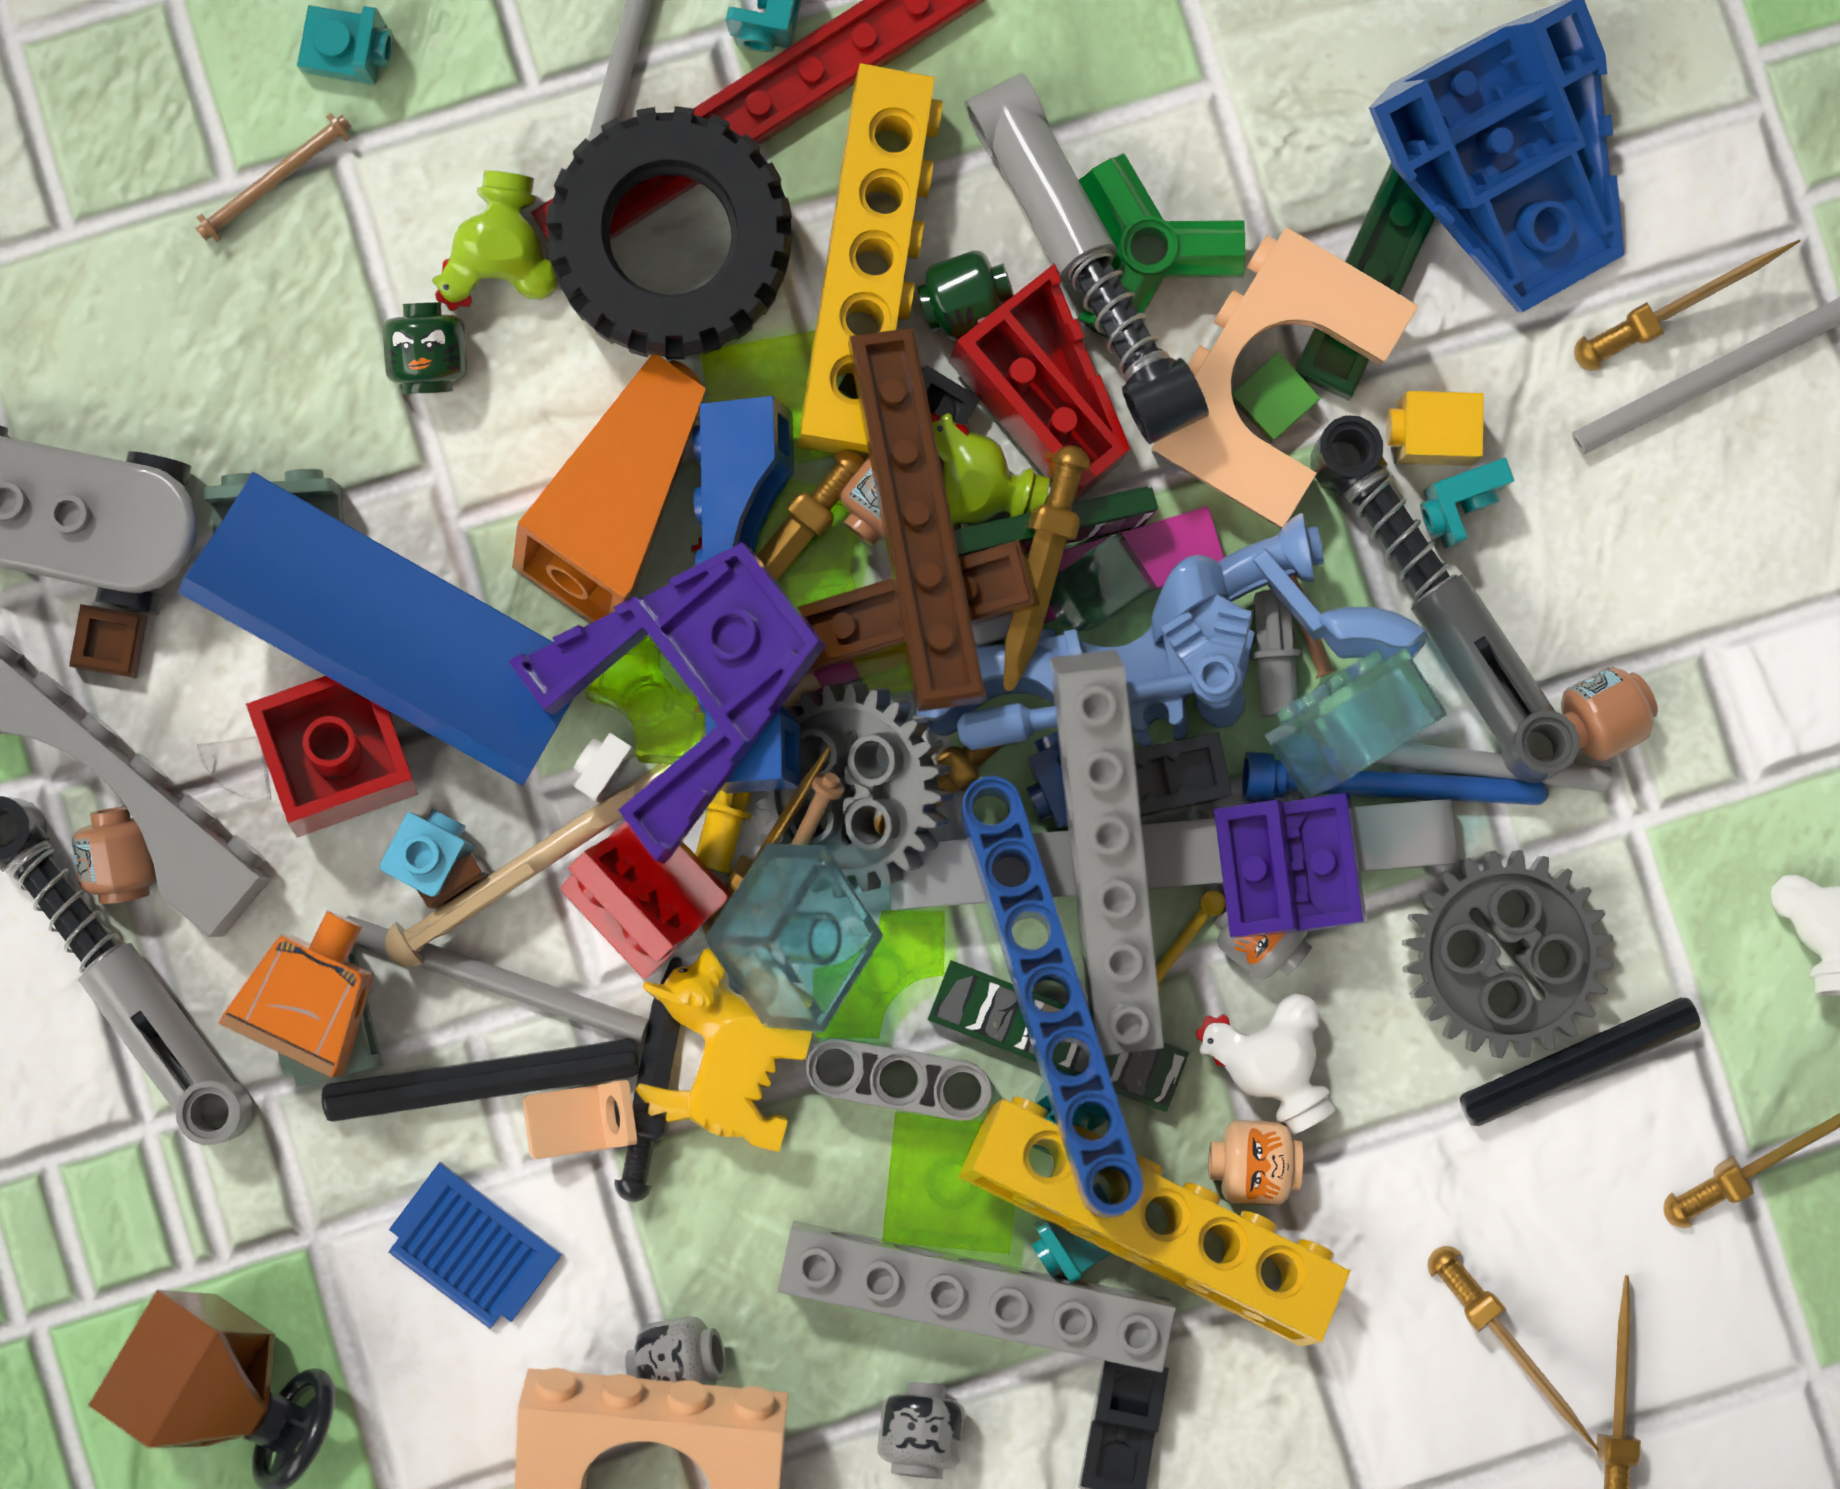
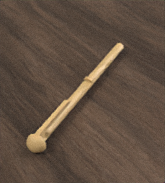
M813 673L804 675L783 705L785 707L794 706L801 701L802 694L815 692L822 686ZM706 733L438 908L419 923L404 930L398 922H395L389 928L385 937V949L390 959L403 967L422 965L424 960L419 952L430 941L447 934L622 819L623 816L618 809L705 737Z

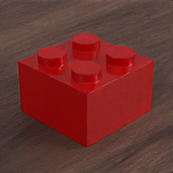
M323 676L246 703L287 823L297 838L419 795L390 712L335 680Z

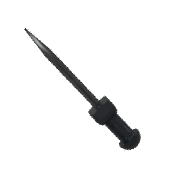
M673 957L670 960L660 984H664L674 969L683 966L682 960L679 957ZM656 998L652 1001L636 1086L641 1083L668 1089L681 1024L670 1015L664 1005ZM635 1091L632 1106L637 1144L627 1146L622 1179L614 1180L617 1194L628 1202L641 1201L650 1194L652 1186L646 1185L654 1142L662 1141L666 1137L669 1122L665 1120L666 1116H663V1114L654 1116L648 1114L649 1104L644 1103Z

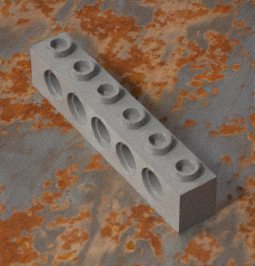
M1116 650L1050 658L1088 1010L1103 1056L1164 1048L1125 666Z
M793 1221L790 1229L777 1291L788 1295L1163 1372L1175 1312V1306L1168 1298L1077 1280L1071 1284L1067 1277L1057 1275L1051 1277L1048 1273Z

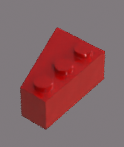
M1053 264L957 340L948 362L973 392L981 398L984 405L1044 476L1050 478L1051 484L1058 465L1052 461L1056 451L1065 446H1076L1087 454L1090 461L1089 471L1082 470L1074 498L1075 502L1118 467L1129 452L1130 446L1100 374L1096 375L1083 343L1084 334L1078 320L1073 319L1060 287L1061 278L1055 264Z

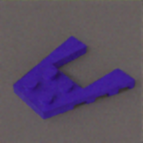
M743 542L668 579L670 584L642 598L634 596L614 606V612L585 627L577 625L553 637V643L527 656L521 653L508 661L543 710L554 715L649 635L718 726L618 809L654 860L661 863H666L826 647L824 641L760 559Z

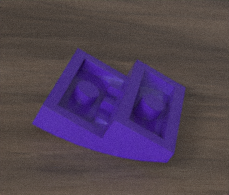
M1341 793L1287 802L1271 800L1214 809L1230 938L1284 934L1367 923L1351 797L1349 794Z

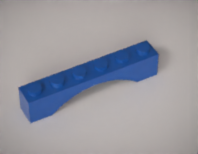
M774 396L701 403L700 425L694 426L692 434L694 454L697 461L701 463V487H696L693 503L696 519L702 525V549L696 551L695 566L742 542L755 553L759 535L776 499L794 475L793 412ZM698 700L699 707L705 714L707 735L718 725ZM782 705L723 785L721 791L730 794L797 789L801 783L800 724L784 705Z

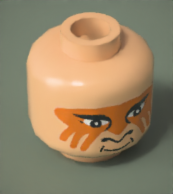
M1234 1120L1225 1128L1222 1142L1210 1141L1209 1180L1221 1181V1190L1228 1202L1233 1204L1278 1206L1288 1199L1290 1191L1300 1190L1303 1175V1144L1301 1139H1292V1134L1284 1123Z

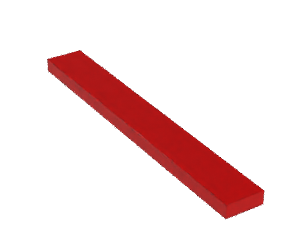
M862 0L694 107V115L710 119L712 114L730 122V129L740 136L747 134L758 145H761L852 87L855 83L860 63L883 67L986 0ZM676 175L657 176L639 183L622 198L616 207L610 226V240L700 183L690 178ZM553 198L530 212L548 241L547 211L548 204H552Z

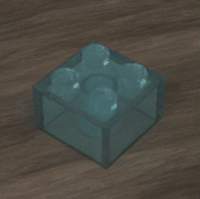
M1378 648L1327 679L1333 691L1325 682L1277 711L1275 714L1281 721V724L1264 735L1303 797L1307 799L1343 783L1448 714L1406 648L1386 659Z
M766 844L704 937V941L764 1027L824 1032L884 935L826 846Z

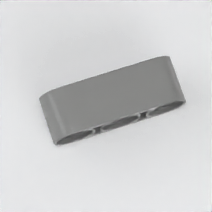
M830 1037L821 1041L810 1052L806 1062V1075L811 1086L819 1093L832 1098L952 1120H970L979 1116L987 1108L991 1099V1084L986 1073L977 1064L963 1059L843 1037ZM829 1049H841L851 1056L854 1063V1073L847 1082L840 1085H832L820 1077L817 1062L823 1052ZM894 1060H903L910 1063L918 1075L915 1088L904 1096L889 1094L883 1089L880 1082L882 1069ZM958 1072L970 1073L980 1083V1095L977 1101L966 1108H958L951 1105L943 1094L946 1080Z

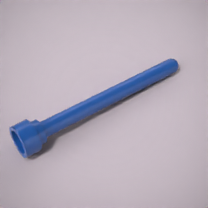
M1246 752L1242 772V797L1245 803L1271 801L1273 798H1284L1285 792L1315 794L1347 793L1353 796L1427 800L1452 799V801L1540 805L1549 796L1548 787L1543 782L1530 783L1518 779L1288 767L1285 760H1276L1273 753Z

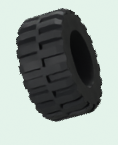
M674 106V112L656 113L655 107L636 110V117L622 122L616 117L601 125L602 132L591 141L585 138L573 151L574 159L568 168H561L554 183L555 194L553 202L548 204L546 225L549 238L547 246L550 261L558 283L571 307L582 321L585 320L596 331L597 335L609 343H616L627 348L629 353L647 358L648 355L652 354L666 357V360H685V356L703 353V356L721 350V346L735 338L739 340L752 330L756 321L763 314L766 315L776 300V295L782 282H784L791 255L793 236L791 233L792 214L789 199L784 195L781 186L782 179L772 162L767 163L760 154V146L747 134L740 136L731 130L730 122L712 114L710 119L694 115V108ZM664 175L690 178L708 188L724 207L731 229L729 252L718 273L698 289L676 295L654 293L631 281L618 266L610 245L612 217L622 198L639 183Z

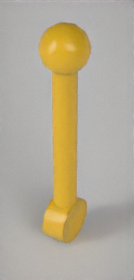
M1211 890L1201 896L1199 900L1200 910L1155 967L1158 994L1159 983L1210 916H1216L1223 912L1226 901L1220 892Z

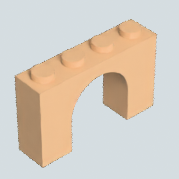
M1285 227L1278 240L1269 235L1265 236L1247 266L1248 269L1257 273L1244 296L1235 290L1231 292L1213 322L1223 328L1213 348L1210 351L1199 345L1188 363L1205 397L1209 416L1155 442L1151 449L1155 454L1280 529L1289 520L1317 473L1261 440L1242 422L1235 409L1231 393L1232 372L1238 355L1253 338L1262 332L1277 326L1296 324L1318 329L1381 366L1388 358L1419 307L1288 227Z
M528 1368L517 1411L515 1489H587L588 1467L598 1455L616 1445L636 1441L660 1443L683 1452L702 1469L709 1482L710 1489H781L789 1393L768 1391L756 1386L736 1388L704 1385L692 1380L671 1382L641 1379L628 1374L609 1376L571 1372L563 1368Z

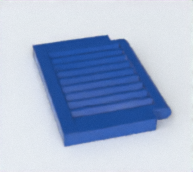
M442 1162L437 1164L389 1229L399 1238L388 1253L489 1329L494 1326L501 1315L510 1322L515 1319L563 1254Z

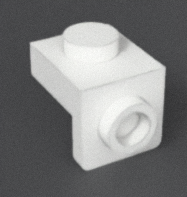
M609 733L603 743L594 738L578 758L573 770L581 776L574 784V787L600 803L657 764L612 733Z

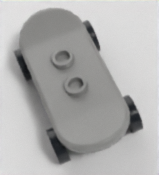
M0 425V567L98 587L95 598L96 602L131 611L159 615L163 596L149 591L160 588L178 575L189 561L196 543L198 520L193 500L184 488V486L188 485L192 466L174 459L142 452L128 451L126 461L13 439L7 437L9 429Z

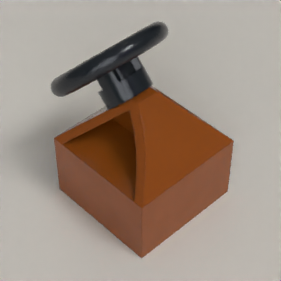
M156 1290L88 1406L147 1448L209 1447L244 1437V1439L255 1443L252 1458V1474L258 1488L288 1489L307 1471L325 1440L334 1411L335 1388L327 1372L322 1369L311 1368L300 1372L292 1378L279 1394L270 1391L275 1333L217 1294ZM314 1388L315 1396L304 1407L295 1404L305 1392ZM274 1451L276 1452V1456L272 1465V1456Z

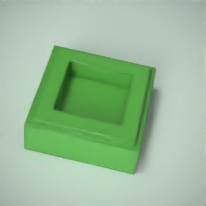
M1279 352L1232 392L1233 402L1271 444L1321 399Z

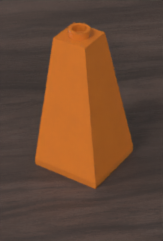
M652 354L517 523L512 568L590 623L614 612V606L635 596L692 437L694 426L697 423L700 414V404L703 403L706 388L700 384L698 377L690 368L675 360L668 362L661 356Z

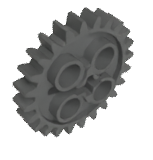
M866 683L848 684L846 690L842 684L827 685L823 687V694L819 691L802 694L803 708L799 705L786 707L800 724L801 781L820 758L819 748L821 741L824 739L828 746L831 747V757L828 766L823 764L819 774L833 773L839 777L840 782L844 786L842 796L839 799H831L825 810L828 819L825 830L818 824L795 871L797 875L810 872L815 868L814 885L817 887L829 885L835 881L838 892L843 893L856 890L858 885L862 892L879 889L881 881L885 885L900 882L903 880L902 869L911 871L923 866L918 851H930L937 849L939 846L928 829L946 826L949 823V820L943 814L935 810L936 803L953 799L952 792L937 787V779L952 771L951 766L934 764L932 756L944 746L942 740L925 742L922 735L927 730L931 721L928 717L908 721L907 718L911 711L912 702L910 700L894 701L890 705L891 695L888 688L872 689L869 693ZM853 731H855V732L857 733V735H858V739H857V740L855 739L854 735L852 734ZM880 744L885 747L889 757L886 772L881 770L877 763L876 754ZM849 784L855 785V790H849ZM813 787L784 833L783 839L775 851L777 856L786 855L816 794ZM796 789L768 791L769 796L754 803L755 809L771 810L774 817L762 828L764 834L770 833ZM876 809L885 818L886 828L883 836L874 827L873 817ZM846 835L850 838L851 844L848 843Z
M1521 850L1511 852L1506 867L1502 866L1496 851L1485 852L1482 871L1479 870L1470 858L1461 859L1460 871L1462 879L1458 880L1447 871L1437 874L1444 892L1439 895L1428 890L1421 891L1419 895L1430 908V911L1427 915L1409 914L1407 917L1413 925L1422 929L1420 937L1404 939L1401 944L1408 949L1418 951L1419 960L1403 966V972L1421 974L1423 980L1409 994L1411 998L1431 997L1433 1003L1423 1016L1426 1021H1434L1443 1016L1448 1018L1442 1034L1444 1038L1452 1040L1463 1030L1467 1031L1466 1050L1477 1052L1486 1038L1489 1039L1491 1056L1496 1058H1503L1509 1041H1512L1517 1055L1523 1058L1530 1057L1531 1039L1533 1038L1537 1040L1544 1050L1552 1051L1556 1049L1553 1030L1557 1028L1561 1033L1569 1037L1578 1035L1571 1016L1576 1013L1584 1017L1594 1018L1596 1012L1585 998L1588 993L1607 994L1609 990L1602 983L1595 980L1594 976L1595 971L1614 968L1613 962L1597 956V948L1612 942L1613 936L1594 934L1592 925L1600 921L1606 913L1604 910L1585 911L1581 906L1592 892L1589 887H1582L1571 892L1566 889L1573 872L1569 868L1562 869L1552 877H1548L1549 858L1546 856L1538 857L1531 867L1526 869L1524 853ZM1508 891H1513L1520 895L1526 907L1524 919L1514 927L1507 926L1502 922L1497 910L1499 899ZM1472 908H1477L1482 913L1486 924L1502 943L1516 942L1519 948L1513 954L1514 960L1527 975L1537 981L1545 992L1542 1000L1535 998L1528 983L1514 966L1497 965L1495 960L1502 952L1495 941L1471 919L1469 913ZM1459 931L1467 932L1476 942L1477 952L1475 958L1465 967H1459L1454 964L1448 955L1447 946L1449 940ZM1550 941H1555L1562 946L1566 954L1564 969L1554 977L1546 975L1540 968L1538 961L1540 949ZM1501 981H1506L1513 986L1517 994V1003L1514 1010L1505 1017H1498L1493 1013L1488 1001L1490 990Z

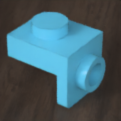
M433 808L427 818L408 811L380 863V870L428 896L436 897L441 892L455 863L472 853L476 844L461 837L466 825Z

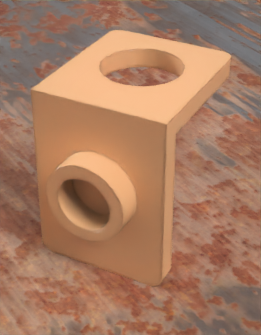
M628 1080L531 1094L523 1098L529 1154L532 1159L637 1144ZM615 1100L620 1113V1128L615 1118Z

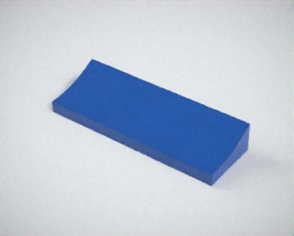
M254 472L250 475L198 558L183 577L178 591L179 594L522 786H524L573 701L572 699L554 715L544 711L508 662L521 653L527 656L553 643V641Z

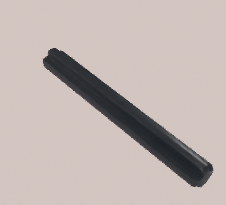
M629 1038L330 1083L322 1088L321 1103L324 1115L328 1121H343L634 1077L639 1071V1057L634 1040Z

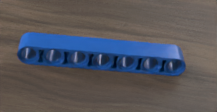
M997 776L982 777L970 785L963 798L961 820L1079 1196L1085 1208L1094 1215L1103 1218L1118 1217L1131 1210L1139 1201L1143 1190L1142 1175L1020 795L1015 786L1004 778ZM993 796L1006 804L1009 816L1005 821L997 825H987L976 818L972 807L977 800ZM1005 857L1019 859L1025 864L1029 878L1018 887L1003 886L996 881L992 873L993 865ZM1031 918L1042 923L1048 932L1047 943L1034 950H1028L1019 946L1012 936V927L1018 921ZM1046 980L1058 982L1067 992V1006L1055 1013H1048L1039 1009L1032 999V989L1036 984ZM1071 1042L1084 1049L1088 1059L1086 1071L1078 1076L1069 1077L1056 1070L1052 1062V1052L1056 1046ZM1092 1105L1103 1111L1108 1121L1106 1135L1099 1140L1092 1141L1080 1137L1072 1124L1073 1113L1081 1106ZM1111 1168L1118 1170L1124 1175L1128 1183V1193L1122 1203L1108 1205L1096 1197L1092 1183L1098 1171Z

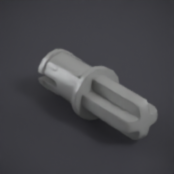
M1271 589L1262 590L1255 593L1253 597L1257 652L1251 653V660H1258L1261 699L1260 716L1301 714L1298 705L1296 658L1302 656V650L1295 649L1293 615Z

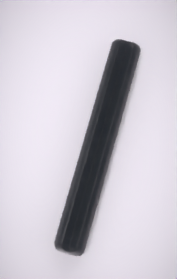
M1677 998L1463 1093L1460 1096L1461 1108L1471 1125L1482 1126L1698 1030L1701 1026L1699 1014L1689 998Z

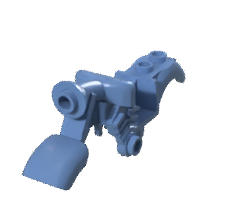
M1300 513L1287 522L1278 535L1244 547L1218 562L1205 555L1188 556L1181 560L1172 569L1161 590L1151 618L1152 627L1142 637L1127 645L1115 647L1096 646L1080 641L1076 629L1064 631L1065 635L1057 636L1055 630L1043 629L1041 630L1037 648L1017 686L1012 691L1005 690L1003 686L1005 644L995 646L993 643L986 646L976 645L986 694L983 703L918 712L916 707L913 719L928 717L931 722L926 731L940 736H948L958 731L960 741L970 750L1027 741L1034 731L1057 727L1050 658L1116 650L1125 666L1130 723L1139 745L1143 747L1151 745L1149 727L1158 719H1165L1173 726V734L1176 741L1185 739L1188 733L1185 700L1192 694L1197 698L1196 706L1203 721L1217 728L1233 726L1239 721L1245 711L1243 688L1255 641V632L1250 630L1252 611L1245 610L1232 602L1266 585L1314 641L1323 637L1337 657L1342 659L1370 658L1391 666L1404 667L1412 662L1424 647L1427 631L1400 614L1376 607H1343L1326 611L1321 615L1290 579L1292 576H1297L1301 581L1314 583L1312 566L1324 564L1318 526L1305 528L1303 515ZM1014 693L1032 694L1054 705L1053 707L1028 709L1021 703L975 711L988 700L1000 695Z

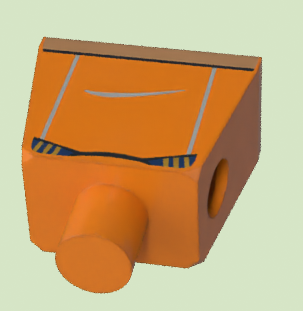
M326 911L311 944L293 935H280L223 1013L218 1024L331 1078L344 1075L373 979L371 972L346 961L360 934L362 926L338 914Z

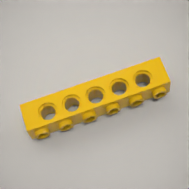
M862 63L859 65L852 95L797 447L835 454L843 450H853L861 454L864 459L869 456L859 400L845 397L836 385V379L839 376L853 373L848 343L850 336L855 334L848 328L846 318L856 312L867 313L876 320L879 332L896 330L898 319H909L915 283L904 281L907 258L918 259L924 229V221L913 220L916 197L927 199L933 172V161L923 159L926 137L937 138L943 100L932 99L935 81L933 76ZM883 131L896 132L903 137L907 148L897 153L885 151L878 145L875 136ZM874 191L886 192L895 199L898 209L888 214L875 212L869 207L865 197ZM867 251L876 252L886 260L889 270L881 275H869L859 268L855 257Z
M1013 1097L1011 1102L1002 1099L989 1107L958 1178L1301 1347L1323 1341L1350 1274V1270L1332 1262L1334 1253L1331 1250L1305 1239H1299L1296 1244L1276 1234L1278 1226L1268 1218L1250 1211H1242L1238 1215L1218 1205L1221 1198L1213 1191L1186 1182L1181 1187L1161 1177L1163 1172L1161 1166L1138 1155L1135 1156L1143 1183V1190L1139 1201L1131 1210L1118 1217L1103 1218L1096 1216L1085 1208L1079 1196L1058 1126L1046 1120L1048 1111L1040 1105L1021 1097ZM1073 1125L1076 1133L1083 1139L1092 1141L1102 1138L1093 1131ZM1032 1145H1040L1046 1148L1052 1155L1054 1168L1050 1177H1042L1032 1169L1029 1163V1151ZM1111 1168L1098 1171L1096 1174L1104 1177L1111 1188V1198L1108 1205L1122 1203L1128 1193V1183L1124 1175L1118 1170ZM1150 1201L1162 1206L1167 1214L1168 1226L1163 1235L1152 1231L1146 1222L1145 1210ZM1207 1230L1216 1232L1224 1242L1225 1253L1220 1263L1212 1261L1204 1251L1203 1238ZM1265 1258L1275 1262L1281 1272V1284L1276 1292L1269 1289L1261 1278V1266Z

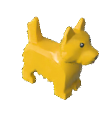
M710 948L704 949L692 965L674 969L663 985L644 981L643 989L659 1000L677 1022L703 1036L705 1043L700 1064L690 1090H670L641 1083L636 1086L635 1091L644 1103L649 1104L648 1114L654 1116L666 1113L665 1120L667 1122L691 1120L715 1135L743 1137L752 1146L779 1152L788 1119H786V1116L778 1114L763 1117L754 1101H759L763 1098L762 1087H770L772 1082L770 1074H774L777 1071L775 1059H806L813 1029L802 1025L789 1026L747 997L735 993L729 987L730 965L728 961Z

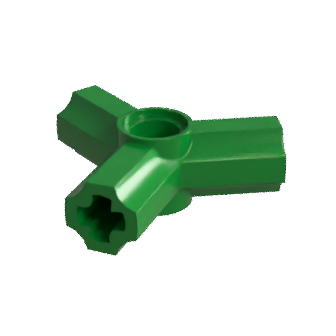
M1125 153L1109 158L1092 168L1085 176L1079 179L1085 193L1118 249L1111 265L1115 271L1123 272L1120 281L1126 292L1135 293L1132 303L1139 314L1145 313L1164 278L1244 277V220H1163ZM1142 236H1153L1163 242L1166 248V256L1156 264L1146 265L1134 258L1131 252V245ZM1083 308L1077 320L1094 333L1109 340L1106 334L1096 330L1095 323L1097 317L1095 313L1086 311Z

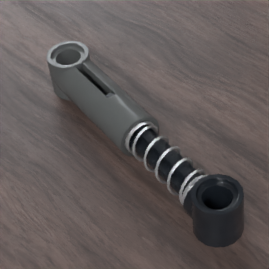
M1345 415L1334 419L1324 429L1310 454V467L1317 473L1315 478L1324 487L1337 491L1340 496L1344 495L1345 499H1348V503H1352L1354 506L1358 505L1357 517H1366L1373 528L1371 538L1381 540L1387 549L1385 559L1394 560L1401 570L1399 580L1408 582L1416 593L1413 599L1416 604L1411 608L1412 612L1421 626L1427 631V635L1501 745L1502 758L1506 768L1516 778L1530 783H1540L1564 771L1575 761L1579 751V735L1575 725L1566 716L1554 710L1465 574L1458 577L1455 574L1449 575L1447 572L1449 563H1441L1432 549L1435 541L1427 542L1418 528L1421 520H1413L1404 507L1407 499H1399L1389 484L1392 481V477H1389V472H1386L1388 464L1382 456L1383 440L1379 430L1369 420L1360 416ZM1347 442L1353 445L1360 454L1361 464L1356 466L1341 464L1334 457L1332 444ZM1530 732L1541 733L1550 740L1553 747V756L1550 762H1542L1530 754L1527 747V738Z

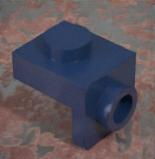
M1058 731L1034 742L1038 753L1028 757L1026 762L1036 783L1026 787V791L1040 822L1051 818L1056 830L1067 826L1068 822L1062 768L1058 760H1061Z

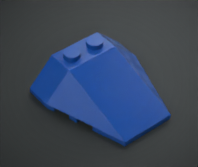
M1564 0L1493 28L1391 83L1368 108L1393 168L1517 312L1527 311L1624 256L1617 175H1610L1607 136L1613 135L1612 116L1605 115L1601 81V75H1607L1606 53L1584 0Z

